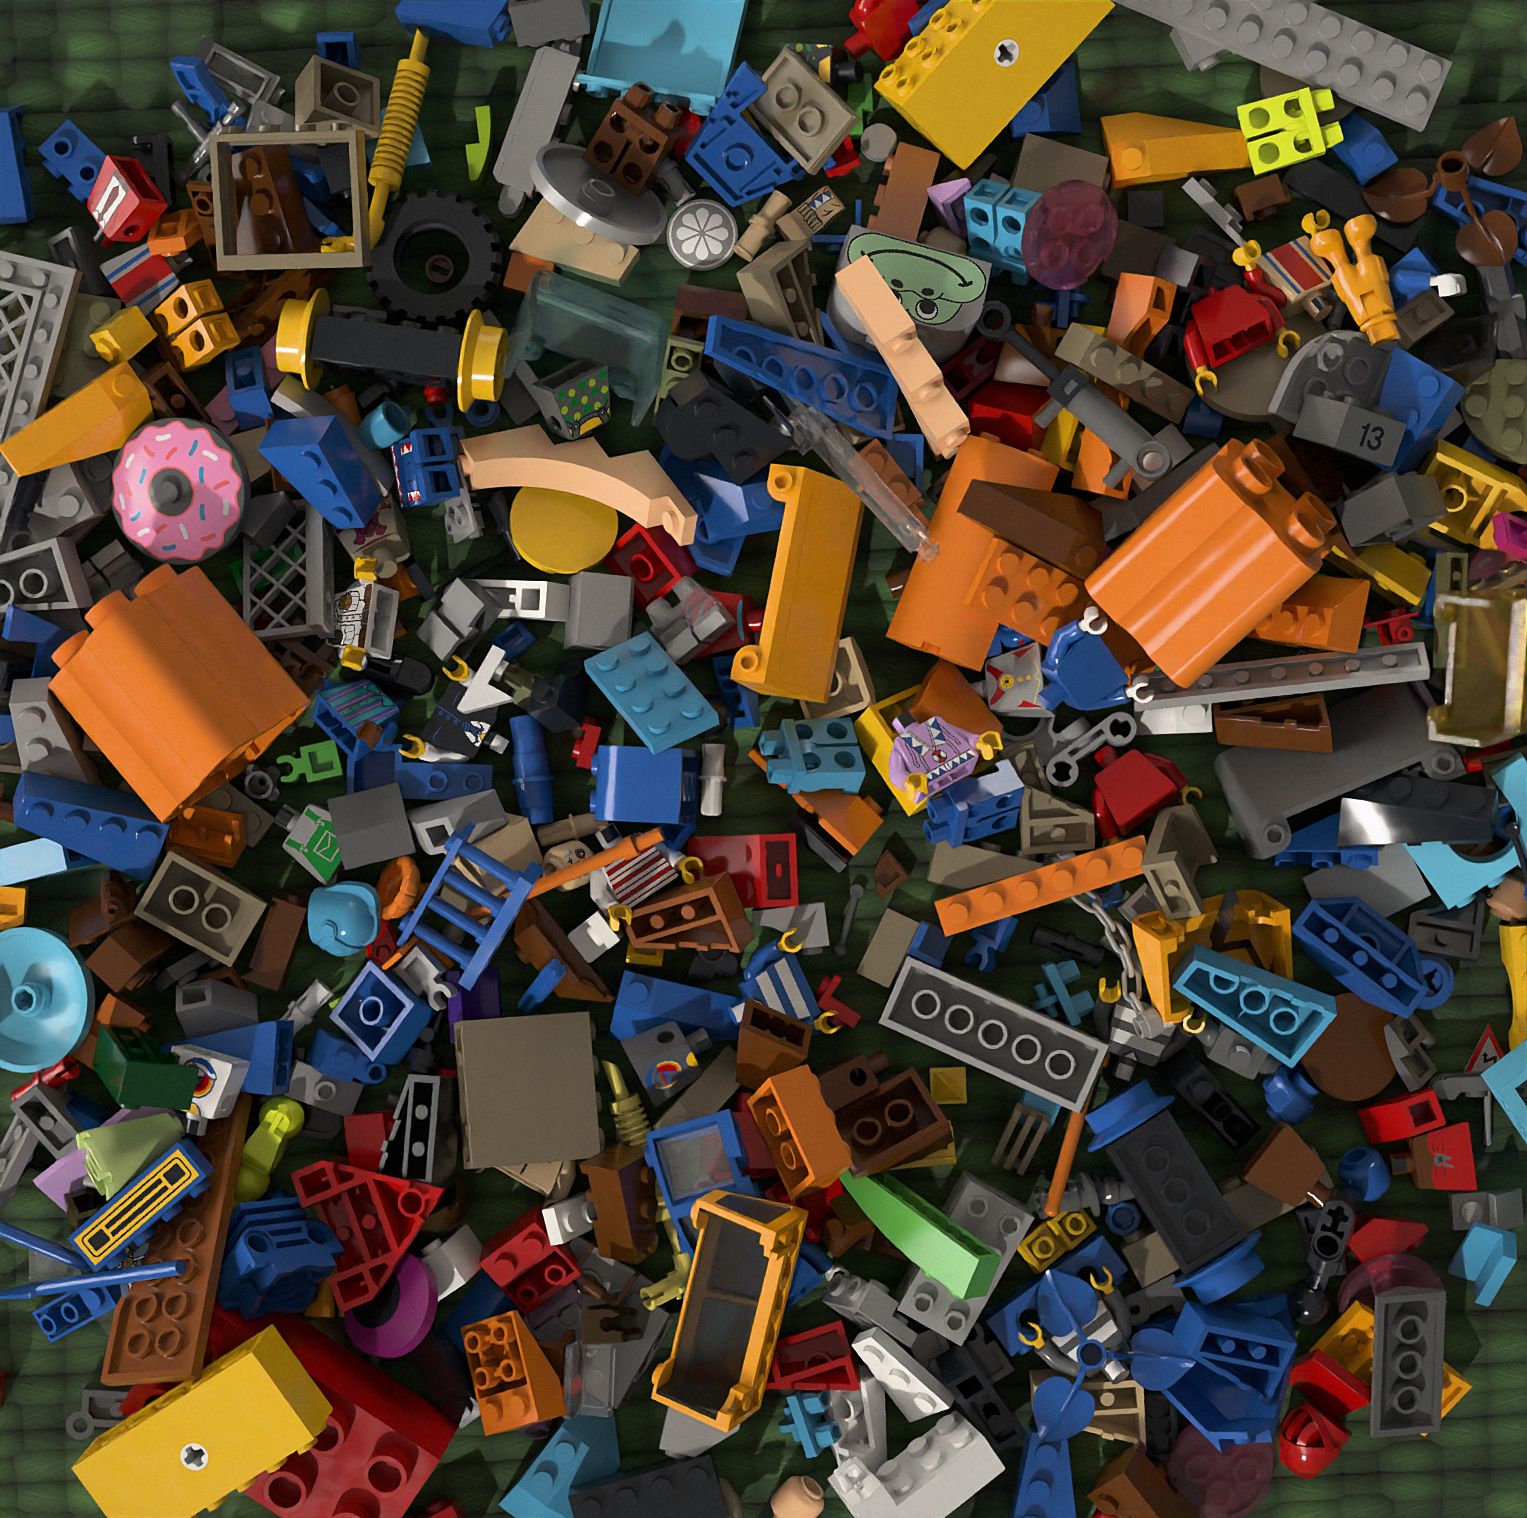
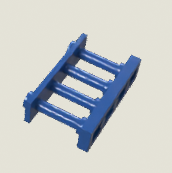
M471 822L468 823L461 833L454 830L447 840L444 849L449 852L415 912L409 910L400 923L398 929L402 930L403 933L397 942V945L403 948L413 934L461 963L460 968L465 970L458 984L469 991L484 973L544 871L543 867L532 861L524 872L519 869L515 872L467 842L476 827ZM459 855H462L508 884L506 888L511 891L509 897L506 899L502 896L499 899L452 869ZM444 881L491 910L490 915L496 918L492 926L488 923L485 925L481 924L437 896ZM428 909H432L475 936V941L480 944L477 951L473 949L467 951L421 922Z

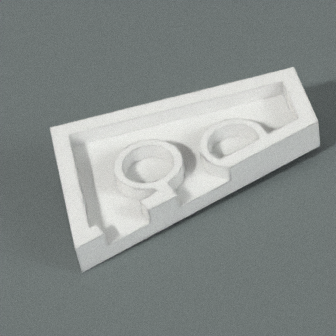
M878 1326L857 1334L852 1347L909 1422L951 1407L955 1400L954 1395Z

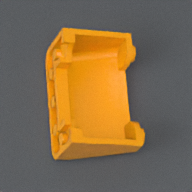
M1237 890L1236 893L1240 901L1239 904L1236 902L1234 904L1233 911L1235 914L1224 943L1249 939L1266 970H1269L1275 957L1273 962L1275 967L1274 974L1293 981L1290 909L1258 890ZM1225 894L1202 899L1205 906L1202 915L1168 920L1163 909L1135 916L1132 919L1133 938L1151 1004L1157 1010L1164 1023H1180L1191 1013L1190 1003L1194 1001L1172 987V972L1194 943L1211 949L1212 942L1209 936L1215 919L1219 922L1217 914ZM1246 948L1220 952L1255 966Z

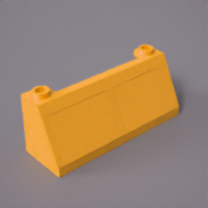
M771 464L767 481L768 492L777 501L786 502L762 632L759 646L747 645L736 653L730 679L763 695L828 704L867 491L806 467Z

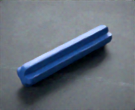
M552 959L520 999L518 1010L524 1011L525 1016H532L566 974V965H561L559 959Z

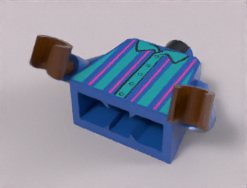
M309 663L299 675V678L307 682L306 687L310 692L317 693L312 719L355 762L374 749L381 752L390 750L398 733L399 710L405 706L404 697L401 692L393 689L383 693L371 680L367 679L353 683L332 682L326 678V673L316 664Z

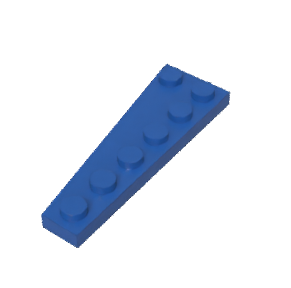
M714 315L709 317L705 354L873 438H877V440L888 441L892 439L899 385L888 366L724 316Z

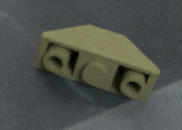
M669 334L651 425L656 426L657 411L663 400L670 395L668 390L696 369L701 371L705 351L704 342Z

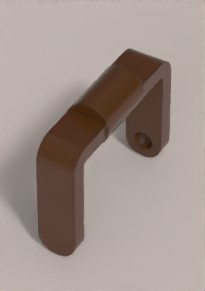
M594 1240L579 1259L578 1264L580 1267L596 1247L597 1243ZM637 1272L633 1274L617 1298L606 1291L607 1288L590 1276L588 1278L582 1273L575 1280L583 1285L581 1288L598 1301L603 1299L609 1305L617 1306L640 1274Z

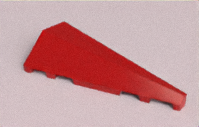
M839 1320L777 1341L765 1389L849 1391L862 1389L858 1355L852 1347L853 1339L847 1320ZM747 1350L689 1369L686 1382L707 1388H732L739 1383Z

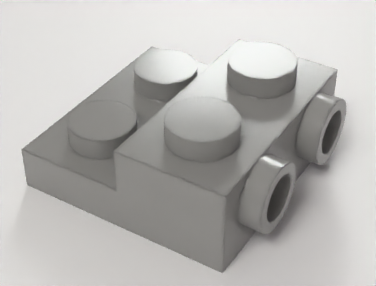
M836 1274L829 1281L827 1292L822 1301L862 1330L866 1331L878 1326L897 1344L908 1347L912 1346L918 1335L907 1327L909 1321L894 1312L899 1303L887 1295L890 1290L882 1283L870 1279L868 1283L855 1275H852L849 1279L841 1274Z

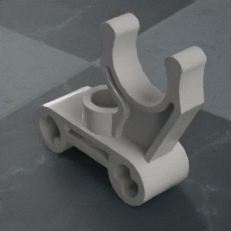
M1116 712L1094 728L1083 716L1065 728L1061 733H1054L1052 727L1055 717H1040L1039 724L1033 732L1025 736H1013L1002 730L1000 737L1003 747L1032 737L1042 766L1046 768L1045 774L1049 785L1055 790L1063 791L1071 788L1076 782L1078 776V766L1076 763L1105 742L1115 748L1128 746L1135 737L1137 725L1131 715L1125 712ZM1115 722L1119 726L1126 724L1129 728V735L1125 738L1120 734L1114 737L1110 732L1111 724ZM1058 764L1068 766L1070 768L1068 772L1069 780L1065 782L1057 781L1053 777L1056 772L1054 766Z

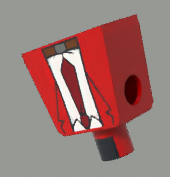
M107 155L88 199L87 208L99 224L92 238L102 247L111 248L115 240L126 242L140 241L168 206V203L137 159Z

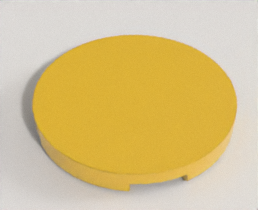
M523 486L517 493L510 511L512 541L518 552L527 562L546 573L571 574L582 571L587 572L598 566L608 556L614 545L618 532L617 511L615 508L602 502L570 492Z

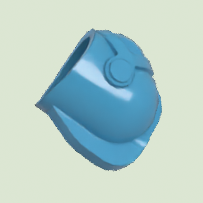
M343 881L327 887L315 888L310 896L308 905V928L311 941L323 951L326 950L331 955L338 957L358 953L366 945L373 942L380 933L381 904L379 894L371 885L355 881Z

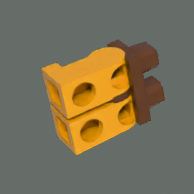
M210 279L182 285L153 314L145 317L158 334L147 345L151 348L157 347L162 357L158 363L169 361L179 376L199 371L219 353L241 342L227 312L218 314L224 309V306Z

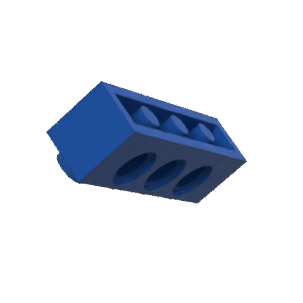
M1099 1230L983 1314L986 1323L1011 1356L1017 1352L1023 1355L1034 1347V1345L1025 1344L1018 1337V1332L1026 1340H1030L1035 1336V1329L1030 1325L1021 1324L1019 1316L1026 1309H1034L1038 1313L1037 1299L1039 1286L1047 1270L1053 1269L1077 1277L1078 1271L1082 1267L1092 1266L1095 1268L1094 1280L1098 1283H1103L1108 1278L1102 1267L1105 1266L1111 1272L1112 1286H1117L1124 1280L1125 1277L1122 1274L1127 1272L1128 1269ZM1091 1281L1087 1282L1094 1291L1098 1290L1094 1288ZM1038 1314L1034 1323L1040 1327L1043 1334L1046 1328L1043 1326Z

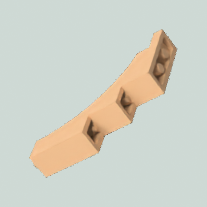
M539 424L459 440L458 456L455 457L454 462L459 460L465 481L472 491L505 486H529L566 491L613 507L633 518L645 528L664 525L665 530L671 533L680 546L693 544L698 515L649 450L609 458L594 437L554 445Z

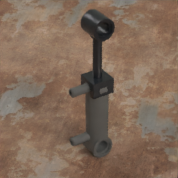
M993 300L982 304V313L976 322V327L980 333L991 342H1003L1006 340L1053 382L1046 390L1052 397V400L1035 417L1037 424L1042 428H1046L1058 413L1065 408L1121 457L1103 478V482L1110 489H1114L1132 468L1148 481H1159L1168 476L1172 470L1173 461L1171 454L1163 444L1094 385L1072 363L1062 371L1015 329L1014 315L1005 304ZM994 313L1003 314L1004 323L1002 327L997 330L987 329L986 323L989 316ZM1151 452H1158L1163 457L1161 467L1154 471L1145 469L1143 466L1145 456Z

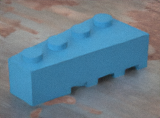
M1195 943L1172 972L1173 988L1290 1068L1296 1065L1337 1016L1335 997Z

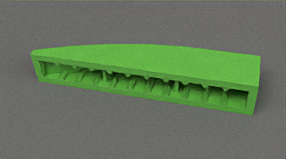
M846 1170L839 1177L864 1213L897 1248L922 1268L923 1274L941 1282L949 1288L948 1292L952 1296L961 1300L987 1295L1002 1259L999 1254L886 1171L854 1180L850 1172Z

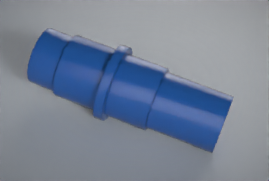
M531 715L510 718L514 754L512 761L515 779L511 780L512 786H516L518 810L521 811V816L528 818L530 826L553 823L555 821L552 781H555V776L550 774L543 724Z

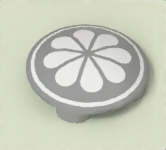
M708 199L692 200L680 206L670 218L666 235L669 251L680 264L696 271H714L720 268L733 255V246L738 242V228L732 214L723 205Z

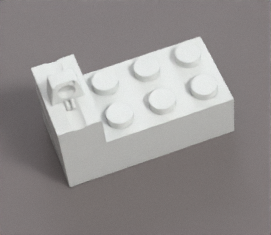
M955 1410L951 1414L939 1419L936 1426L922 1437L911 1441L907 1449L893 1460L882 1464L874 1475L855 1456L853 1459L849 1458L835 1469L834 1474L827 1479L854 1518H945L1006 1468L985 1437Z

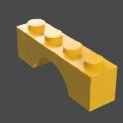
M1527 923L1499 925L1501 957L1509 976L1513 999V1019L1508 1032L1510 1051L1527 1039Z

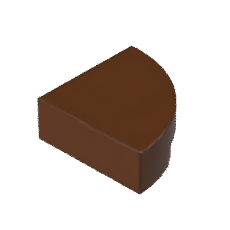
M888 848L879 857L874 871L875 887L882 899L910 878V875Z

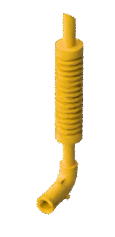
M417 26L409 59H402L398 62L379 141L371 165L372 168L368 177V182L375 186L369 209L371 250L379 241L384 229L385 222L382 218L389 191H398L400 189L406 167L405 163L407 162V156L409 155V149L413 140L412 136L414 135L420 113L419 109L422 105L431 71L427 65L423 64L429 37L419 26ZM354 233L352 236H330L322 241L324 244L332 245L321 246V252L355 251Z

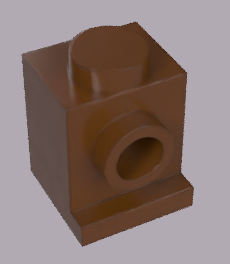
M1277 173L1237 186L1230 194L1235 210L1243 217L1240 221L1242 228L1249 226L1255 219L1254 216H1257L1258 221L1277 215L1279 213L1278 208L1291 201L1288 186L1284 181L1280 182Z

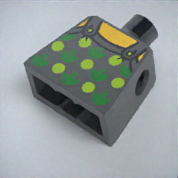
M583 357L531 384L549 430L563 438L575 441L594 437L593 430L607 423L611 418L608 367L606 364Z

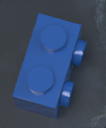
M67 119L38 150L46 157L42 164L57 179L63 174L72 183L67 189L84 204L90 197L107 156Z

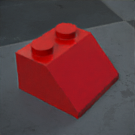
M638 522L613 545L610 553L603 560L614 575L635 578L633 600L644 614L702 568L696 566L687 546H680L671 533L665 530L664 525L645 528Z

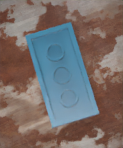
M648 631L584 660L585 670L644 744L649 747L653 755L719 724L718 713Z

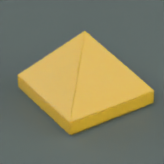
M629 939L626 962L644 968L662 966L664 949L634 948Z

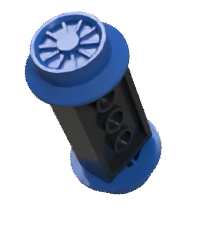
M1143 1078L1084 1115L1095 1133L1087 1150L1092 1152L1103 1146L1104 1151L1182 1272L1172 1282V1285L1175 1288L1191 1286L1203 1305H1207L1238 1289L1265 1268V1265L1253 1248L1262 1233L1260 1230H1254L1249 1233L1244 1231L1168 1109H1163L1176 1099L1175 1096H1157L1147 1079Z

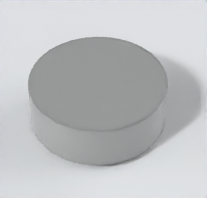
M877 123L865 129L861 137V150L868 159L882 162L887 160L888 153L894 154L897 138L892 128L885 124Z

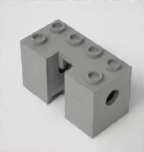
M965 1170L962 1172L940 1212L1002 1257L987 1295L969 1298L968 1300L955 1298L948 1292L949 1288L938 1280L927 1277L923 1274L922 1268L913 1261L893 1293L894 1300L899 1303L897 1310L960 1346L964 1343L1034 1220V1216L1025 1204Z

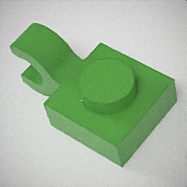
M865 73L861 83L848 84V100L846 104L861 119L849 133L851 141L861 140L863 135L862 113H873L871 73Z

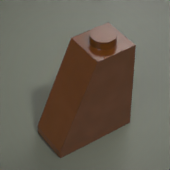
M748 998L745 1001L739 1029L735 1082L757 1091L769 1077L796 1068L808 1055L813 1026Z

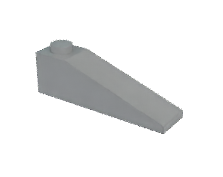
M47 406L45 407L44 413L48 411ZM77 461L49 469L45 482H40V485L43 487L33 513H28L27 515L30 517L28 527L37 543L55 537H69L106 516Z

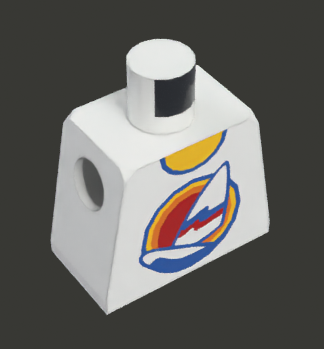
M192 1044L172 1046L171 1052L180 1055L179 1063L181 1065L188 1066V1064H193L199 1068L190 1110H183L187 1112L183 1131L192 1135H205L208 1118H223L231 1114L248 1072L250 1062Z

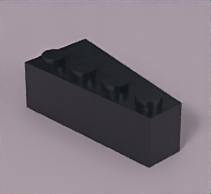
M711 1448L696 1457L688 1455L683 1459L669 1457L570 1486L568 1493L574 1518H730Z

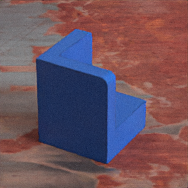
M920 920V924L906 953L941 969L944 963L942 960L954 935L945 937L942 929Z

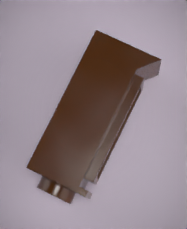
M285 892L283 897L275 896L272 898V901L277 903L276 905H271L249 965L253 970L240 977L275 991L284 989L308 922V906L304 905L305 898Z

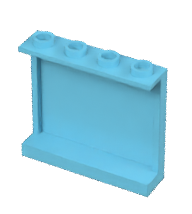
M603 0L586 74H578L577 80L586 90L587 94L596 98H607L608 95L621 97L628 92L633 84L641 81L655 92L650 102H655L656 106L660 107L662 103L668 101L676 106L689 108L695 114L708 116L730 82L749 0Z

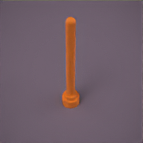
M1108 1053L1099 1075L1102 1074L1103 1069H1107L1111 1056L1110 1053ZM1093 1090L1084 1111L1080 1114L1074 1111L1071 1113L1044 1207L1046 1215L1050 1217L1056 1216L1059 1212L1085 1121L1084 1115L1087 1114Z

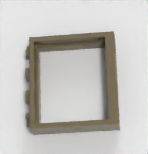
M330 123V131H316V124H294V132H280V125L257 126V133H243V126L221 127V134H209L217 270L371 266L364 130H353L352 123ZM349 142L355 251L238 254L231 146Z

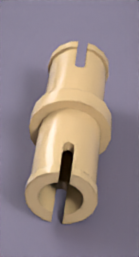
M774 190L757 215L753 214L749 219L750 226L737 244L733 246L734 252L744 260L751 262L766 238H771L776 232L774 228L776 221L782 218L787 209L791 207V200L781 192Z

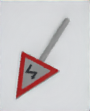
M1489 1023L1464 1072L1487 1070L1505 1056ZM1491 1090L1487 1091L1488 1096L1484 1097V1144L1486 1146L1491 1144Z

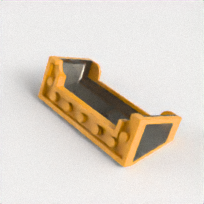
M717 1189L695 1201L691 1209V1218L693 1219L694 1228L700 1230L670 1358L664 1363H659L652 1375V1383L654 1384L652 1399L726 1433L760 1409L809 1211L793 1205Z

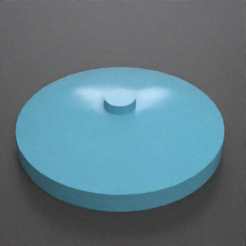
M19 927L0 932V1067L18 1073L37 1072L40 1069H49L65 1056H72L84 1042L92 1024L95 1010V990L89 967L84 963L85 959L76 947L70 948L69 940L52 930L40 927Z

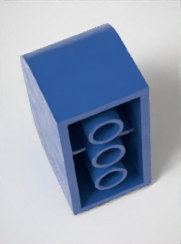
M598 745V753H593L591 762L592 775H597L596 790H591L590 811L595 812V820L672 824L697 823L700 751L668 748L653 755L649 747Z

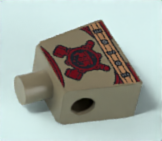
M391 494L381 499L366 527L334 529L330 525L339 543L354 564L357 557L377 559L375 571L381 578L393 576L398 568L397 563L407 559L411 554L406 520Z

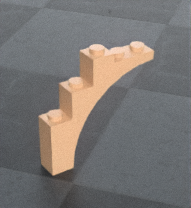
M864 255L835 274L838 288L866 329L897 381L924 434L930 454L936 462L943 458L949 460L957 455L960 444L965 441L967 434L971 432L969 420L944 385L941 370L918 339L914 322L869 257Z

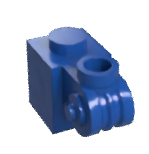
M321 1028L318 1029L305 1062L321 1074L349 1083L352 1082L354 1077L359 1079L360 1084L368 1086V1084L373 1086L375 1084L381 1085L386 1077V1068L389 1066V1064L373 1062L350 1038Z

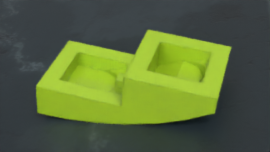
M490 105L475 107L480 143L465 145L469 177L473 188L481 187L491 160L494 125Z

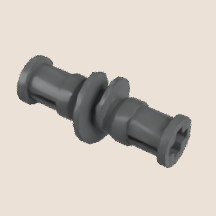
M1085 1171L1077 1173L1075 1183L1070 1182L1066 1184L1059 1212H1074L1081 1208L1090 1207L1094 1217L1100 1215V1205L1118 1204L1120 1201L1135 1198L1121 1176L1110 1175L1099 1179L1095 1171L1091 1172L1090 1176ZM1037 1186L1034 1188L1035 1206L1040 1219L1048 1218V1215H1046L1044 1207L1050 1188L1043 1189L1042 1186Z

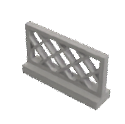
M306 499L292 500L296 505L297 511L305 510L306 519L296 530L287 524L285 529L291 535L278 549L274 545L270 546L269 549L274 554L261 568L254 563L253 556L260 548L243 538V621L260 641L316 634L320 639L335 637L334 533L328 521ZM300 540L306 545V552L294 563L285 554ZM282 558L291 568L277 582L267 573ZM300 573L306 578V585L294 596L285 587ZM265 577L274 587L260 601L254 596V588ZM282 591L292 601L277 615L268 608V605ZM300 606L306 611V624L290 626L285 620ZM263 611H266L274 618L265 630L254 631V621Z

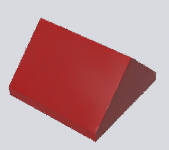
M993 377L968 401L970 435L979 437L981 431L999 437L1001 444L1027 453L1028 448L1040 451L1048 426L1042 428L1035 422V417L1052 400V397L1045 389L1020 383L997 381Z

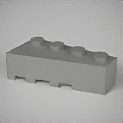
M55 537L0 555V612H7L8 604L15 605L24 611L94 606L73 537Z
M41 677L13 680L9 707L22 771L27 770L106 787L98 776V769L93 759L90 760L88 755L82 750L83 739L79 731H75L69 719L70 714L48 688L52 678Z

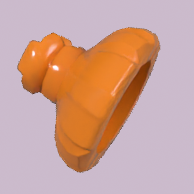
M406 855L393 858L386 865V868L383 869L379 877L380 880L376 884L375 890L379 894L381 904V919L399 918L409 911L410 908L415 912L422 895L426 893L431 884L430 882L421 883L420 871L416 862Z

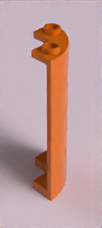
M982 431L979 437L967 435L965 441L960 444L930 521L931 524L928 526L885 636L912 649L934 654L958 666L981 672L999 623L962 604L992 539H1003L957 513V510L972 479L1051 492L1060 467L1047 462L1049 456L1041 451L1028 448L1027 453L1001 444L999 437Z

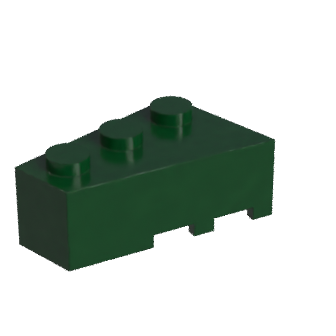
M104 1023L100 1025L92 1065L116 1103L123 1108L139 1110L141 1106L190 1110L199 1068L193 1064H188V1066L181 1065L179 1063L180 1055L175 1052H169L166 1055L160 1051L161 1043L137 1027Z

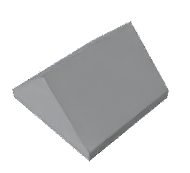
M583 571L568 578L570 600L568 622L565 621L564 650H608L631 639L635 578Z

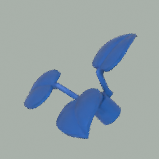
M1053 1269L1046 1271L1039 1286L1037 1299L1040 1320L1047 1331L1056 1337L1067 1336L1075 1329L1081 1341L1076 1355L1078 1362L1082 1366L1073 1385L1068 1379L1057 1376L1044 1380L1036 1389L1033 1397V1413L1038 1428V1435L1042 1441L1052 1442L1068 1439L1081 1432L1091 1422L1095 1412L1094 1397L1089 1392L1079 1388L1087 1371L1100 1369L1107 1359L1133 1361L1131 1364L1133 1379L1143 1388L1153 1391L1171 1387L1195 1365V1359L1187 1353L1173 1334L1157 1328L1143 1329L1134 1334L1131 1339L1133 1354L1107 1352L1105 1346L1098 1340L1087 1339L1080 1326L1092 1322L1097 1314L1098 1300L1092 1287L1078 1277Z

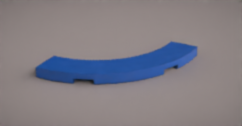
M177 55L169 62L191 103L197 101L210 118L206 123L212 129L217 121L223 119L229 112L230 102L215 83L203 59ZM242 116L234 119L230 126H243V133H246L245 130L248 122ZM260 145L231 146V149L235 153H239ZM289 155L301 195L321 202H327L333 195L322 166Z

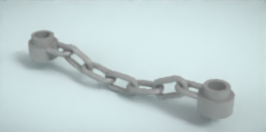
M1073 851L1054 852L1053 857L1049 858V865L1076 855ZM1093 891L1085 892L1096 901L1092 903L1091 907L1078 898L1081 894L1072 896L1071 899L1090 913H1095L1105 926V934L1113 949L1120 954L1125 969L1122 973V995L1127 1002H1130L1137 1015L1132 1020L1136 1033L1142 1039L1145 1037L1152 1039L1163 1034L1165 1028L1157 1010L1152 1006L1144 1009L1140 1002L1142 995L1141 974L1133 967L1129 954L1132 943L1123 925L1110 918L1102 907L1103 902L1101 898ZM1116 927L1123 936L1126 945L1122 943L1118 947L1111 932L1116 931ZM1135 975L1136 994L1134 992H1129L1128 994L1127 976L1133 978Z

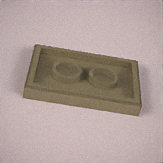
M786 46L761 77L766 83L768 90L746 108L809 174L816 175L861 119L792 48Z

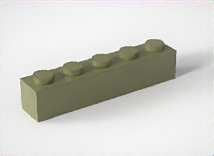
M1446 552L1436 554L1433 668H1465L1468 553Z

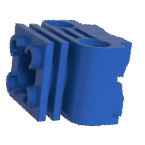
M298 1197L273 1198L258 1202L246 1201L238 1204L230 1216L215 1296L223 1312L239 1309L245 1321L260 1319L274 1312L288 1314L305 1312L316 1294L317 1286L315 1283H321V1281L330 1276L337 1266L333 1257L342 1256L345 1252L334 1231L322 1221L316 1219L304 1220L308 1213L305 1208L297 1209L300 1205Z

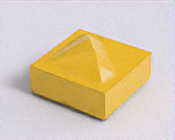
M965 1066L929 1067L930 1094L937 1104L967 1103Z

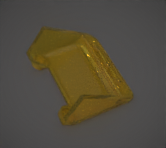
M1527 588L1445 591L1438 593L1433 607V616L1440 622L1449 623L1445 704L1438 707L1432 706L1427 713L1428 739L1485 748L1527 733Z

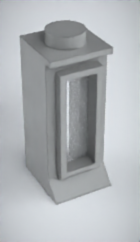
M205 35L202 36L191 58L204 60L208 71L222 92L252 107L257 98L278 109L282 106L287 91L284 90L286 84L280 76H276L224 48Z

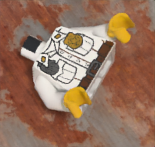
M357 557L355 560L354 577L357 580L346 591L334 595L335 637L326 638L328 646L338 649V656L342 659L341 665L358 671L366 667V656L391 659L400 593L377 584V573L375 571L377 559Z

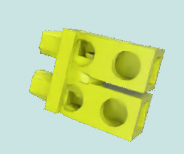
M1309 87L1295 92L1237 107L1244 140L1248 142L1246 147L1255 178L1277 169L1324 155L1326 149L1343 142L1344 139L1339 121L1320 127L1316 115L1335 108L1330 88L1310 92ZM1280 131V133H1278V134L1271 135V136H1268V137H1265V138H1262V139H1258V138L1261 137V136L1268 135V134H1271V133Z

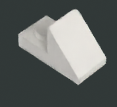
M492 645L459 703L458 711L467 714L514 701V698L490 685L493 679L497 682L500 681L509 665L508 662L504 661L507 655L504 650Z
M601 909L568 935V939L588 963L594 961L625 936L620 927L617 931H613L610 928V916H606Z

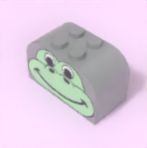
M851 224L837 258L827 301V315L834 330L850 342L864 345L871 351L879 352L859 318L839 290L835 277L836 273L862 256L867 255L914 322L917 337L934 362L943 363L957 356L982 313V304H984L992 263Z

